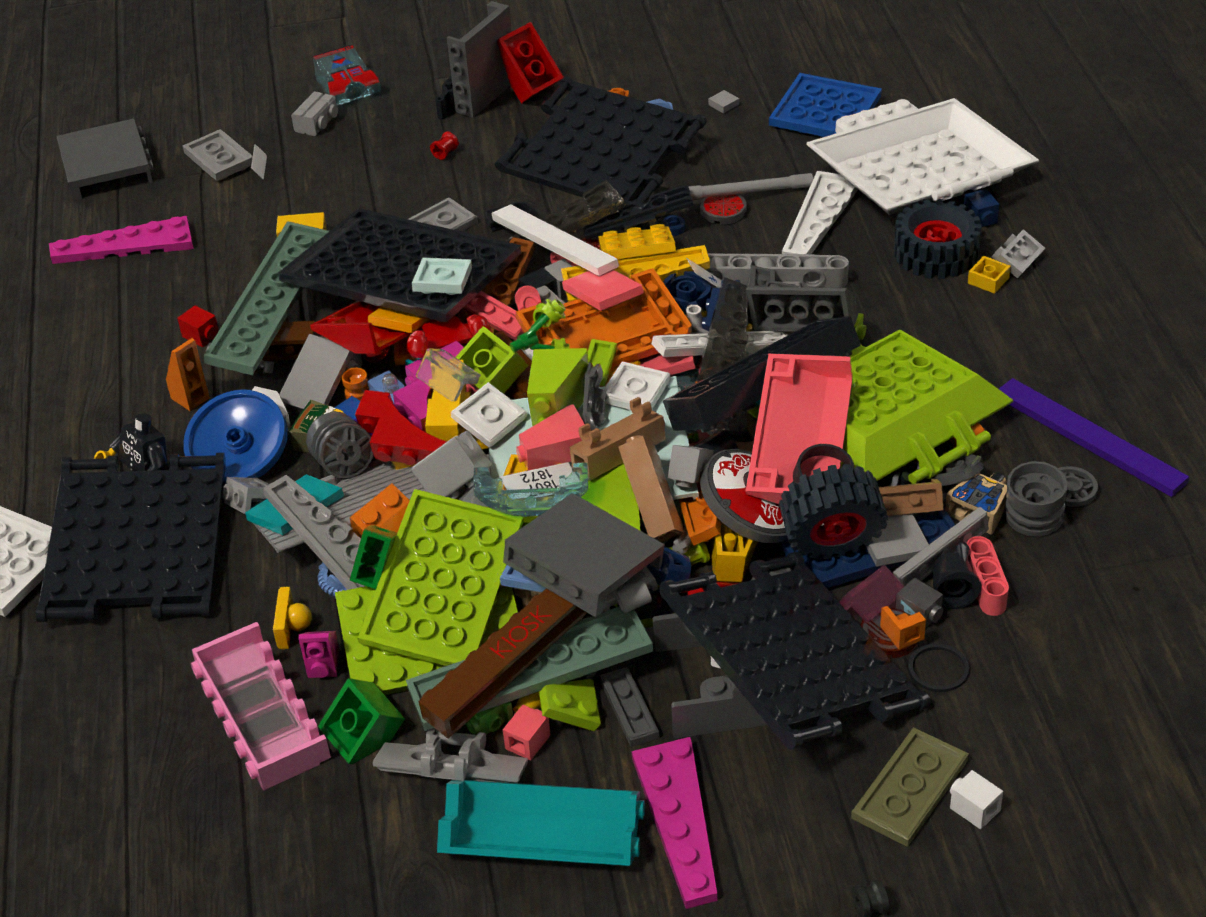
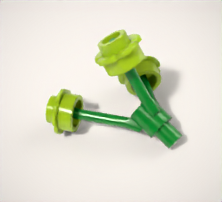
M555 298L553 301L547 299L546 304L539 303L533 313L535 323L527 332L517 336V340L510 343V348L514 353L521 349L527 350L529 348L531 350L570 349L565 338L560 340L553 339L550 346L539 344L536 332L541 327H549L551 323L555 324L561 318L565 319L564 311L566 308L558 299Z

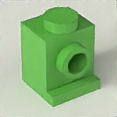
M507 702L476 713L465 723L466 727L474 735L479 732L486 733L487 735L498 730L504 722L508 723L513 717L512 703Z

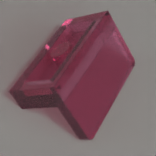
M883 565L849 591L839 603L848 612L853 608L868 623L881 613L882 607H889L896 601L897 593L904 586Z

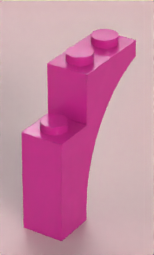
M458 341L405 366L407 375L405 383L407 386L393 392L396 409L408 421L426 432L428 399H432L434 388L430 389V379H434L432 360H453L464 348Z

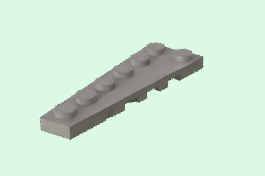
M287 475L263 488V495L347 590L364 587V585L349 581L361 540L359 536L352 532V527L345 522L341 523L332 515L331 510L316 501L315 497ZM366 567V570L376 572L373 567Z

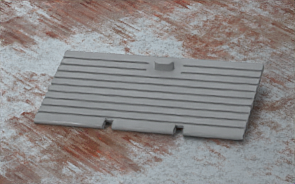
M379 459L370 462L364 471L354 477L337 478L330 475L320 479L342 488L344 496L327 508L332 511V515L341 523H347L349 526H351L350 517L391 483L409 500L414 489L427 492L413 473L412 467L396 470L391 461L384 462ZM254 524L278 553L306 543L294 529L285 535H281Z

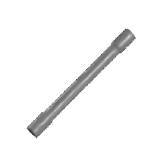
M807 173L781 178L688 187L692 200H698L706 197L787 188H806L811 186L813 175Z

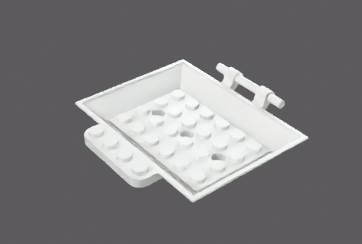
M955 98L920 109L908 100L900 99L897 102L880 105L870 110H863L853 115L843 116L836 121V134L807 142V145L889 215L901 212L905 207L912 208V203L915 202L922 205L923 200L930 199V202L934 201L936 203V200H947L962 195L964 191L970 189L977 190L999 183L1002 179L1013 176L1014 173L1039 162V159Z

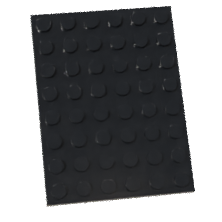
M358 208L280 270L278 276L279 281L293 286L310 288L313 291H322L333 296H342L353 301H362L374 306H382L394 311H402L414 314L417 317H426L438 322L447 323L521 254V245ZM422 258L471 260L472 269L462 294L449 295L436 292L424 294L422 292H414L412 290V281Z

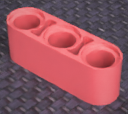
M982 536L971 537L966 544L970 548L968 559L973 573L981 581V592L977 597L979 606L987 615H1001L1007 607L1008 582L991 541Z

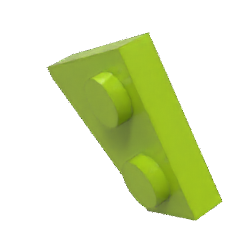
M592 679L545 685L539 692L542 716L595 731L601 724Z

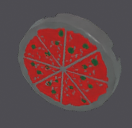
M740 194L706 197L701 200L700 213L704 219L711 223L720 221V224L723 225L732 224L741 220L746 212V201Z

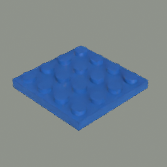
M799 73L769 117V126L814 134L820 137L836 134V121L841 117L873 109L881 97L882 89Z

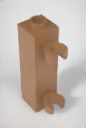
M637 397L630 401V409L633 414L601 431L596 428L591 431L589 423L579 427V435L582 441L569 447L572 470L588 480H592L623 463L618 446L625 444L628 438L642 435L652 440L654 445L666 440L664 417L652 411L650 402L647 401L641 404V398Z
M642 435L628 438L626 443L618 446L647 534L661 543L684 534V526L678 515L654 442Z

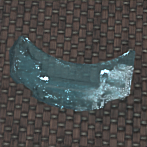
M574 463L572 473L565 478V475L559 476V488L503 490V480L501 478L494 480L490 476L488 467L474 468V496L488 507L513 516H540L571 493L582 497L589 489L587 463Z

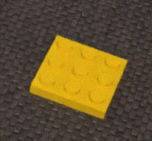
M664 224L652 225L647 230H641L639 227L629 228L627 232L618 234L617 231H607L603 233V236H598L600 250L617 259L676 251L675 241L669 226L665 227Z

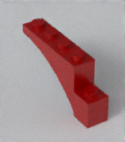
M365 390L355 416L358 424L367 433H373L369 443L375 459L384 462L394 461L414 465L447 442L424 432L408 421L394 406L390 393Z

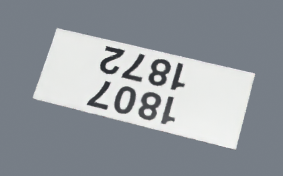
M569 462L500 477L513 501L580 486V481Z

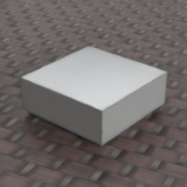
M723 90L710 97L708 102L709 106L724 114L739 105V98Z

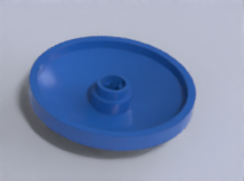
M234 390L223 393L205 403L190 420L184 436L185 456H208L224 452L226 457L224 485L226 484L227 477L259 478L276 464L284 451L288 436L286 419L278 405L265 394L253 390ZM196 466L191 468L215 469V466Z

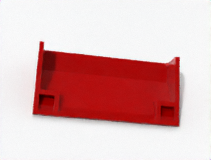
M357 301L310 325L312 331L355 354H366L367 357L380 355L382 353L381 350L411 335V333L373 326L372 323H368V315L382 306H374L362 301Z

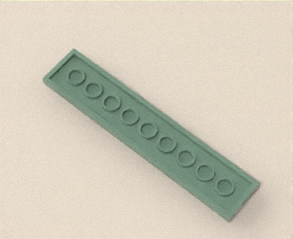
M287 221L204 354V364L243 374H254L304 288L279 281L278 272L329 231Z

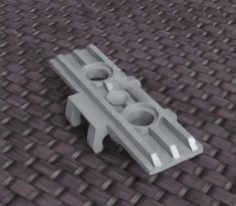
M433 728L426 733V743L424 744L384 743L373 760V766L381 771L416 774L433 778L517 783L528 764V758L492 754L485 751L486 733L479 732L477 735L454 733L448 739ZM441 744L462 746L459 750V756L444 754L441 751Z

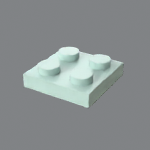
M422 258L412 281V290L424 294L433 292L449 295L462 294L472 269L471 260Z

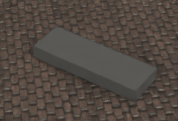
M625 667L600 675V683L630 747L659 739V731L629 668Z

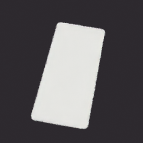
M255 144L251 168L264 179L267 155Z

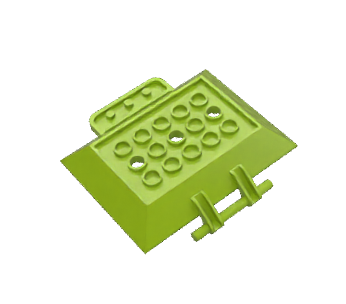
M898 330L867 347L861 345L852 350V355L848 356L851 357L853 380L843 450L851 456L854 469L860 466L864 468V472L869 470L877 481L917 459L920 469L908 476L909 481L912 484H916L924 478L930 479L942 472L943 467L958 458L969 456L979 450L982 444L991 439V435L988 431L975 435L971 426L1013 403V399L977 373L904 331ZM760 405L749 410L748 413L758 419ZM955 437L957 447L938 457L933 448Z

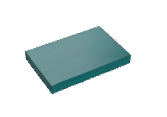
M307 474L295 481L315 497L316 501L326 507L344 496L341 487ZM268 499L245 512L247 521L278 534L285 535L293 529Z

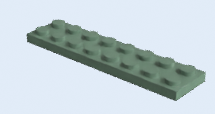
M616 607L602 612L597 617L590 616L579 620L479 712L541 691L545 685L561 684L653 651V644L635 610L624 614L620 607ZM463 661L406 680L408 690L425 731L434 727L422 718L418 701L427 690L433 689L444 679L450 670L458 667Z

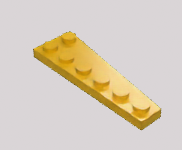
M705 245L678 249L674 252L618 259L619 267L614 270L631 279L633 274L654 268L663 282L665 278L674 273L678 277L684 275V271L694 272L686 258L705 270L710 268V260ZM581 266L561 268L563 281L588 272L587 269ZM565 291L568 302L579 299Z

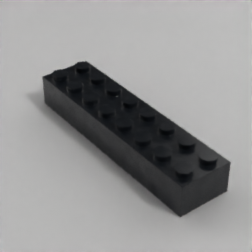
M851 316L816 320L663 400L673 431L685 430L686 433H691L701 429L702 432H708L717 428L716 423L736 418L738 411H746L756 407V402L761 400L768 354L846 357L852 355V350L861 346Z

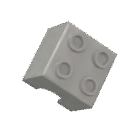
M465 431L459 436L453 437L412 467V471L427 492L456 499L467 490L465 485L470 488L487 477L489 474L486 470L492 466V463L471 433Z

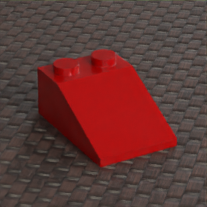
M531 22L497 40L510 85L521 104L553 87L563 78L562 73Z

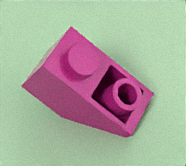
M336 631L305 632L299 634V643L307 677H337L340 649Z

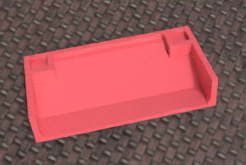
M768 354L746 494L779 504V500H782L781 495L783 491H789L788 485L793 482L794 468L800 454L805 449L816 444H832L843 449L853 380L851 357ZM814 456L803 461L800 464L802 474H806L809 477L814 475L813 470L818 468L821 469V472L828 470V466L836 465L837 469H840L841 461L830 456Z

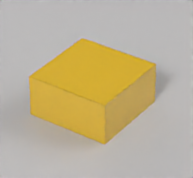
M983 256L969 270L968 284L995 294L1010 278L1011 266Z

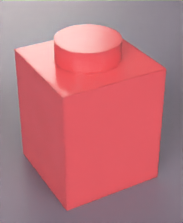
M522 705L503 728L505 749L531 761L551 736L549 718L542 716V711Z

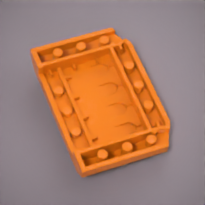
M654 268L631 275L632 280L642 285L643 293L602 311L581 299L564 303L563 305L566 308L564 311L565 319L561 318L557 323H551L549 327H541L536 332L539 344L551 346L553 339L560 340L565 338L570 349L587 348V351L592 339L617 343V351L611 366L612 369L619 366L622 361L630 363L658 354L659 352L651 344L653 336L690 334L692 332V324ZM537 305L516 311V320L524 333L535 323L533 313Z

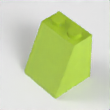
M587 348L533 350L527 390L532 426L569 405L574 404L578 410L583 404L584 374L589 363Z

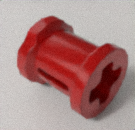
M444 132L440 140L434 141L430 145L431 153L435 158L443 160L448 156V152L458 147L459 141L451 132Z

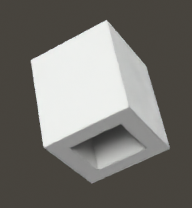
M971 770L964 778L960 777L953 783L950 789L952 794L950 809L980 830L1001 811L1003 791L975 771Z

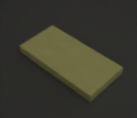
M913 727L852 810L851 819L908 847L967 763L969 753Z

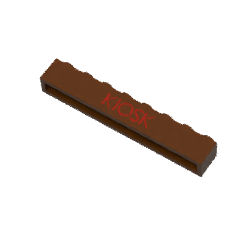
M547 588L540 594L535 595L530 603L519 613L512 615L500 630L493 632L483 645L477 650L470 652L458 667L450 670L441 682L423 694L422 698L418 701L422 718L449 739L581 620L587 612Z

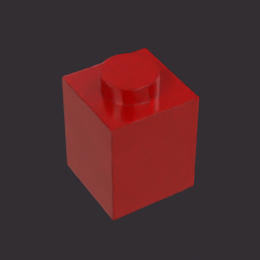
M196 305L177 318L182 337L187 340L193 338L196 344L201 347L212 341L219 332L216 316Z

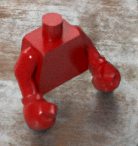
M475 314L466 318L468 324L461 322L457 316H453L447 323L430 319L428 323L423 324V331L418 330L410 335L407 340V350L410 356L418 359L424 358L455 341H458L465 347L483 326L490 332L491 327L485 317Z

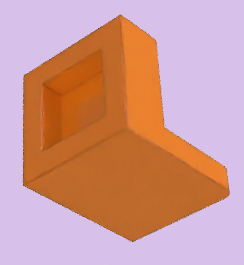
M888 606L881 608L880 627L898 650L924 640L926 619L920 612L910 616L907 613L895 616Z

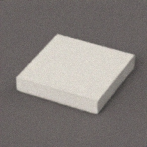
M622 361L603 389L607 394V398L604 400L605 404L631 410L630 401L640 397L641 404L648 401L653 409L671 380L670 373Z
M488 382L452 410L451 418L490 448L527 418V412Z

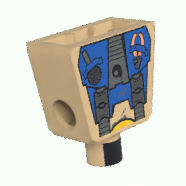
M997 472L993 473L990 478L978 473L962 481L947 493L945 511L949 516L961 521L978 507H981L987 512L989 530L986 533L992 535L1006 507V478Z

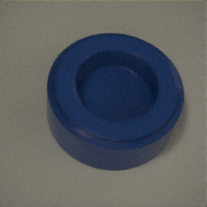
M670 215L662 220V224L665 227L669 226L672 236L680 235L685 231V220L680 216Z

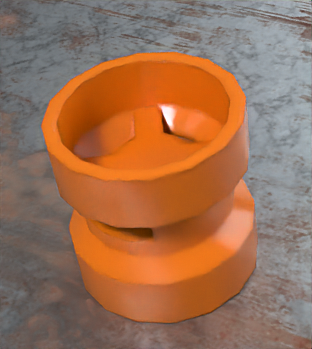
M356 367L343 372L342 383L345 387L346 399L354 396L361 401L365 390H368V377L364 369Z

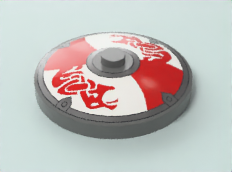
M727 449L713 455L703 468L700 476L701 491L711 511L727 527L748 539L762 543L786 541L788 537L779 504L746 494L752 452L741 449Z

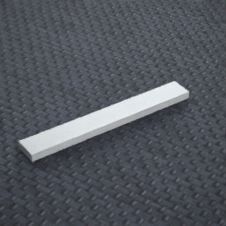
M511 204L492 212V218L495 222L598 276L619 267L617 258Z

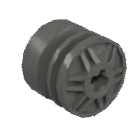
M329 412L321 415L313 421L307 432L306 444L309 453L329 474L337 478H351L359 475L368 467L373 458V452L369 443L370 435L352 417L343 412Z
M1037 461L1022 463L1011 471L1007 480L1005 518L1009 526L1016 532L1026 536L1040 537L1049 535L1059 529L1064 520L1067 480L1062 471L1054 465Z

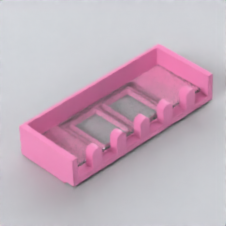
M258 622L192 649L195 660L191 663L192 670L197 679H203L201 685L206 697L214 699L212 705L217 717H224L223 726L228 737H235L234 746L240 759L246 757L247 762H245L247 771L252 780L257 778L263 791L319 766L321 762L331 758L325 735L320 736L314 718H308L302 698L297 699L291 679H285L280 661L274 660L269 642L263 641Z

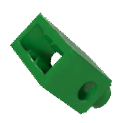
M370 525L363 530L349 581L373 589L377 588L397 532L375 525ZM366 567H373L376 572H370L366 570Z

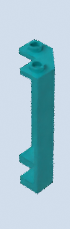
M451 780L447 783L445 816L438 823L437 853L630 866L634 857H639L640 837H637L638 819H644L645 800H639L640 791Z

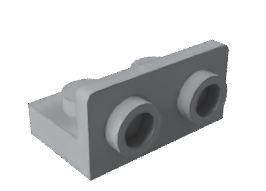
M1023 229L1017 236L1012 234L1003 244L1006 248L1004 249L1000 246L992 255V258L1010 265V272L1016 278H1019L1043 252L1045 247Z
M227 477L226 484L223 487L224 503L245 514L251 508V501L261 503L267 499L263 495V488L269 484L258 478Z

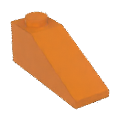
M193 338L172 350L166 377L171 399L189 411H192L210 398L196 341Z

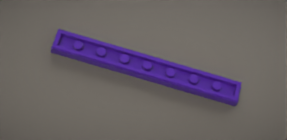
M1014 378L999 388L1000 391L1013 399V403L1009 404L1013 408L1168 496L1173 497L1188 484V475Z

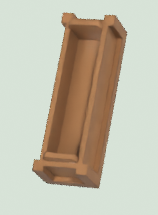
M931 479V482L879 487L888 516L943 510L942 483L938 479Z

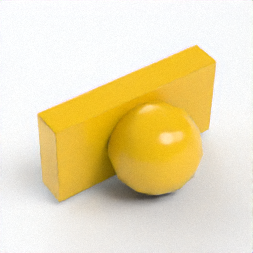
M280 587L278 590L273 632L277 647L279 649H289L291 630L301 631L306 629L312 621V612L305 604H294L290 587Z

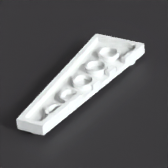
M817 171L784 245L782 254H812L856 194L858 188L841 174Z

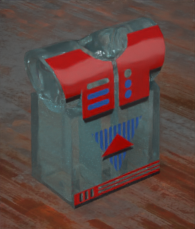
M353 45L313 56L316 80L326 94L334 95L336 105L380 92L381 86L377 76L372 70L366 68L365 63Z

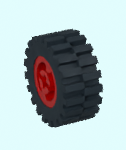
M929 199L923 200L922 205L918 202L912 203V208L905 207L903 213H899L897 216L894 242L896 261L899 265L903 264V269L906 271L913 269L914 275L919 276L920 273H924L925 278H932V275H938V279H945L947 274L952 278L958 275V271L962 274L968 272V267L972 268L979 256L981 235L979 217H975V212L972 209L966 211L967 206L963 204L955 206V201L949 200L947 204L943 203V199L936 200V203H931Z
M843 464L841 469H837L836 465L828 466V470L822 472L820 468L813 470L814 475L808 477L804 474L799 477V483L792 482L789 484V491H783L781 495L782 500H779L780 511L791 548L794 551L798 550L803 556L809 553L810 558L817 559L819 555H822L823 559H831L832 554H838V557L846 556L845 552L849 550L855 553L861 550L860 546L862 544L866 546L872 544V537L879 538L882 535L881 529H886L887 527L886 520H888V515L877 480L869 470L864 472V468L857 466L854 470L848 464Z

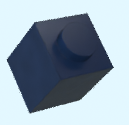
M987 189L965 194L964 205L967 206L966 211L972 209L975 212V217L978 216L980 219L981 227L997 224L999 203Z

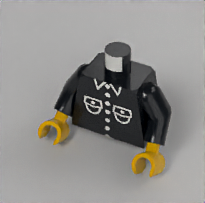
M145 413L136 415L135 422L124 425L121 428L119 436L109 445L111 447L109 451L99 450L94 456V459H107L108 456H115L118 453V459L132 471L168 470L165 437L151 425L152 417Z

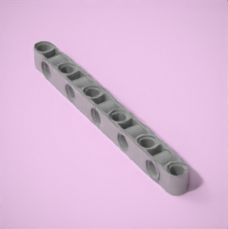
M708 254L710 268L706 269V271L720 280H727V282L740 280L741 288H746L751 265L775 270V281H799L800 288H842L848 283L849 261L844 256L814 254ZM708 282L711 285V288H717L716 286Z

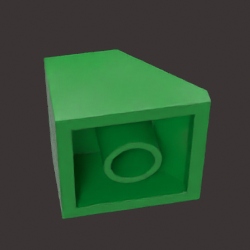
M348 678L318 727L348 764H354L382 748L384 743H390L405 718L374 682Z

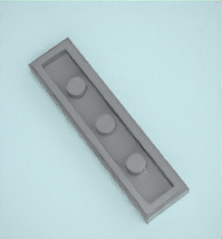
M978 507L893 572L896 589L900 591L913 578L922 581L933 573V565L938 557L946 553H957L956 546L958 543H967L971 537L981 536L989 530L987 512Z

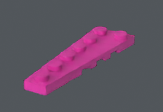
M187 216L172 217L162 221H151L138 226H127L123 229L107 230L98 234L82 235L78 238L49 243L52 264L104 259L108 254L123 257L128 256L129 252L141 251V254H151V250L164 249V252L194 249Z
M687 737L632 751L635 769L685 908L688 909L717 901V888L691 738Z

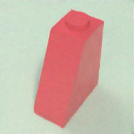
M574 404L563 408L519 434L520 446H516L517 457L520 463H525L528 471L558 463L571 462L569 447L582 441L579 435V427L585 425Z

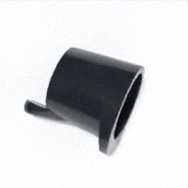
M965 542L957 544V553L943 554L936 559L933 565V589L943 594L942 607L960 609L974 602L981 592V581L973 573L968 559L970 548Z

